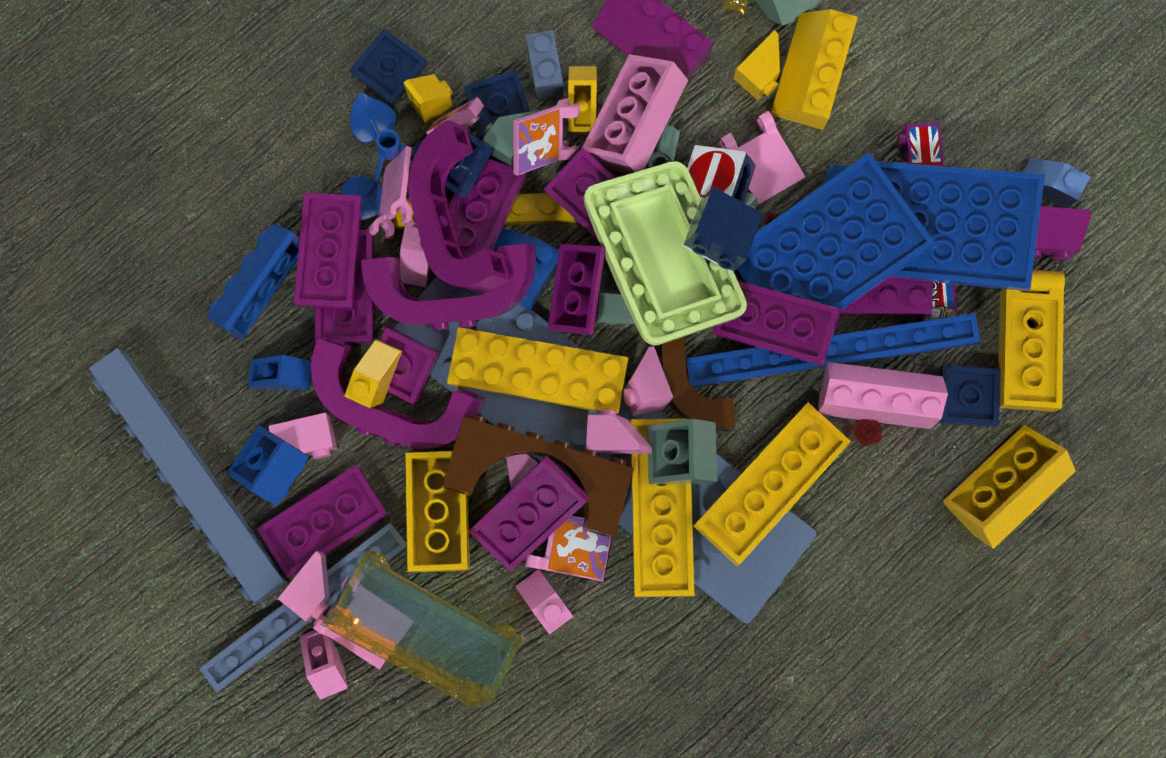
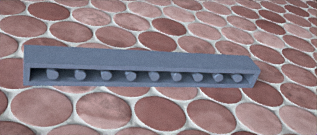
M117 348L91 366L89 370L94 375L91 381L100 392H106L110 398L107 403L116 415L121 414L125 419L126 423L123 426L133 438L137 436L142 443V446L139 448L143 455L149 461L154 460L159 467L156 473L165 484H171L175 490L172 493L174 499L181 507L186 506L192 515L189 516V519L198 531L202 529L207 535L206 544L214 554L219 553L225 561L222 566L231 578L236 577L242 585L239 587V590L248 602L252 600L254 603H261L289 583L286 576L128 354Z

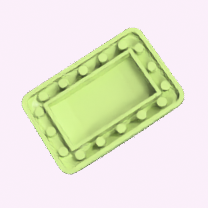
M676 161L592 185L584 194L585 207L600 246L605 247L604 256L640 335L644 341L651 345H661L736 319L745 312L747 306L746 299L734 272L732 273L682 246L701 198L688 169L682 163Z

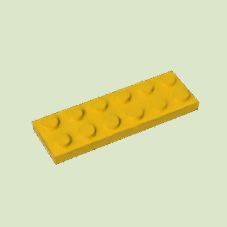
M458 327L447 384L599 412V410L617 411L618 415L628 357Z
M808 402L693 526L738 567L851 441Z
M631 419L630 423L648 443V425L688 419ZM631 454V467L634 468L632 473L634 597L694 596L691 484H649L648 454Z

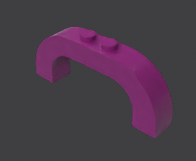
M446 120L428 134L413 159L408 186L410 203L414 214L413 219L419 232L421 248L431 270L437 277L448 284L468 290L489 291L509 282V273L504 256L501 253L484 248L466 259L461 253L445 196V184L454 165L473 153L467 128L453 121Z
M535 245L499 246L498 253L504 256L510 281L479 296L428 301L419 300L405 289L401 280L399 258L393 257L361 260L363 280L367 292L375 305L394 320L412 325L431 324L432 329L449 328L448 322H458L459 327L476 326V320L501 316L512 310L525 297L535 273Z
M327 336L317 339L311 361V376L315 391L323 405L334 416L356 426V431L368 436H372L374 433L382 436L385 443L393 446L402 444L420 449L435 448L456 439L463 416L469 418L470 414L479 415L486 397L460 387L453 390L445 413L434 421H420L381 405L368 408L344 397L348 387L345 368L352 346Z

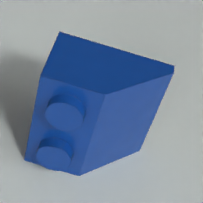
M258 425L232 463L227 474L253 493L277 506L281 499L287 495L289 487L297 475L303 471L309 456Z

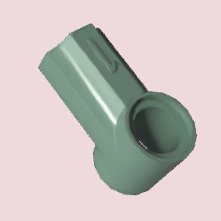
M665 126L648 161L647 169L655 165L674 162L680 131L675 129V127Z

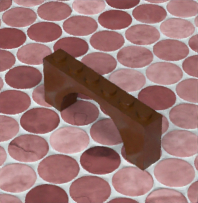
M470 414L469 418L463 416L441 488L470 496L482 473L494 463L515 455L528 454L541 457L547 455L553 462L566 470L575 483L589 496L588 501L584 504L582 530L608 538L615 537L634 468L626 466L627 461L616 457H610V460L599 458L598 452L585 448L582 449V452L571 449V444L560 440H554V444L543 441V436L534 432L527 431L526 435L514 432L515 427L508 424L498 423L497 426L487 424V419L478 415Z

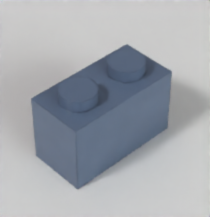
M553 30L526 35L527 52L536 99L564 95L563 79Z

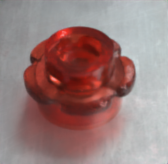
M861 419L858 422V426L854 428V436L860 444L871 446L873 443L877 444L881 440L882 427L876 420ZM867 429L871 431L870 435L866 433Z

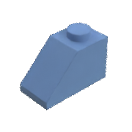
M1034 158L1029 160L1023 173L1045 174L1042 197L1062 208H1069L1078 201L1090 179L1089 175L1066 163Z

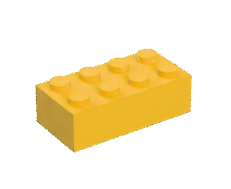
M452 451L405 453L408 572L470 571L468 496L441 488Z

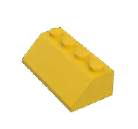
M832 9L805 12L799 15L770 113L772 116L820 130L824 129L830 117L857 22V16Z
M1024 425L945 498L943 503L975 537L994 549L1076 470L1065 448Z

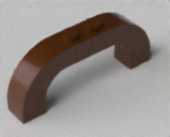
M685 336L661 344L660 351H656L673 395L669 402L673 409L683 419L715 422L716 431H732L735 428L734 398L714 399L702 396L693 389L688 381L686 374Z

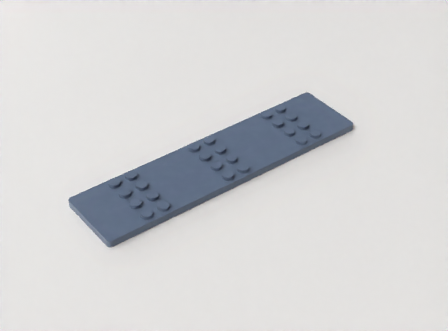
M436 277L418 299L428 301L474 297L482 295L487 291L468 290L448 284L439 277ZM519 304L501 316L476 320V326L460 327L581 349L559 331L548 330V322L532 310L529 311ZM398 322L394 327L395 330L439 351L430 376L453 393V390L458 387L448 385L447 380L459 327L458 322H448L449 328L432 329L431 324L412 325ZM624 382L617 416L626 418L629 422L631 419H671L661 410L633 416L630 407L624 401L623 393L627 385ZM463 388L486 397L479 415L486 418L492 425L497 426L498 423L508 424L515 427L514 432L526 435L527 431L542 435L543 441L553 444L554 440L564 441L571 444V449L582 452L583 448L586 449L588 415H599V412ZM599 454V458L610 460V457L627 461L626 466L631 467V454ZM716 454L717 482L691 484L694 585L741 622L750 623L816 537V532L795 514L788 511L745 560L736 567L693 526L742 474ZM531 455L539 462L544 458L541 456ZM555 463L575 483L569 473ZM631 477L619 525L633 536Z

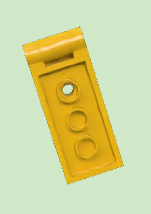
M1033 270L1030 292L1002 289L1000 291L999 408L1050 412L1062 409L1065 275L1063 272ZM1027 320L1032 322L1033 328L1028 326Z

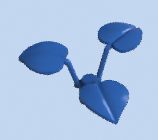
M362 92L359 93L353 104L350 127L355 138L362 143H371L376 139L379 153L373 182L365 176L352 177L343 184L340 195L362 197L361 221H365L377 216L380 212L383 188L377 186L380 179L384 159L391 160L396 158L405 148V145H400L399 136L394 131L396 115L392 108L384 102L371 98ZM424 140L416 143L414 147V154H416L418 148ZM411 154L410 160L413 161L415 156Z

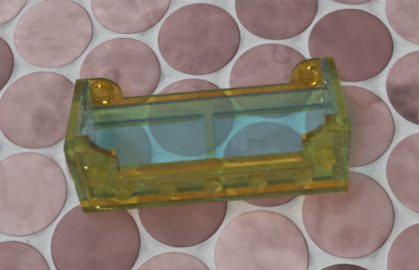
M366 550L359 558L321 625L475 710L492 703L523 637L516 634V629L510 625L501 623L500 626H490L391 571L390 565L387 563L388 559L383 554L377 551L369 552Z

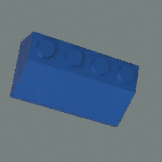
M274 224L269 229L263 230L254 251L249 252L244 257L241 263L242 268L236 276L233 275L226 283V291L222 297L216 299L210 306V314L207 318L243 341L298 261L300 241L293 232Z

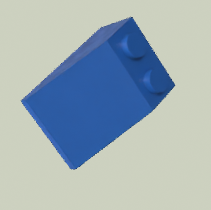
M502 228L492 251L498 252L499 246L535 245L536 266L534 278L527 294L519 303V305L530 311L556 274L559 250L538 238Z

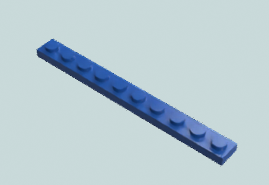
M973 313L833 335L823 366L758 347L686 358L690 385L695 388L824 368L827 362L850 364L979 344L981 341L976 314Z

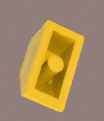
M773 31L736 68L733 78L757 101L763 94L769 96L778 86L776 81L780 73L779 37L776 31Z
M569 66V105L580 104V115L575 118H568V132H590L596 121V66Z
M434 74L408 79L404 82L409 102L425 124L453 106L451 100L453 92L445 80L440 82Z
M375 340L354 369L344 397L368 408L383 404L402 351L379 340Z

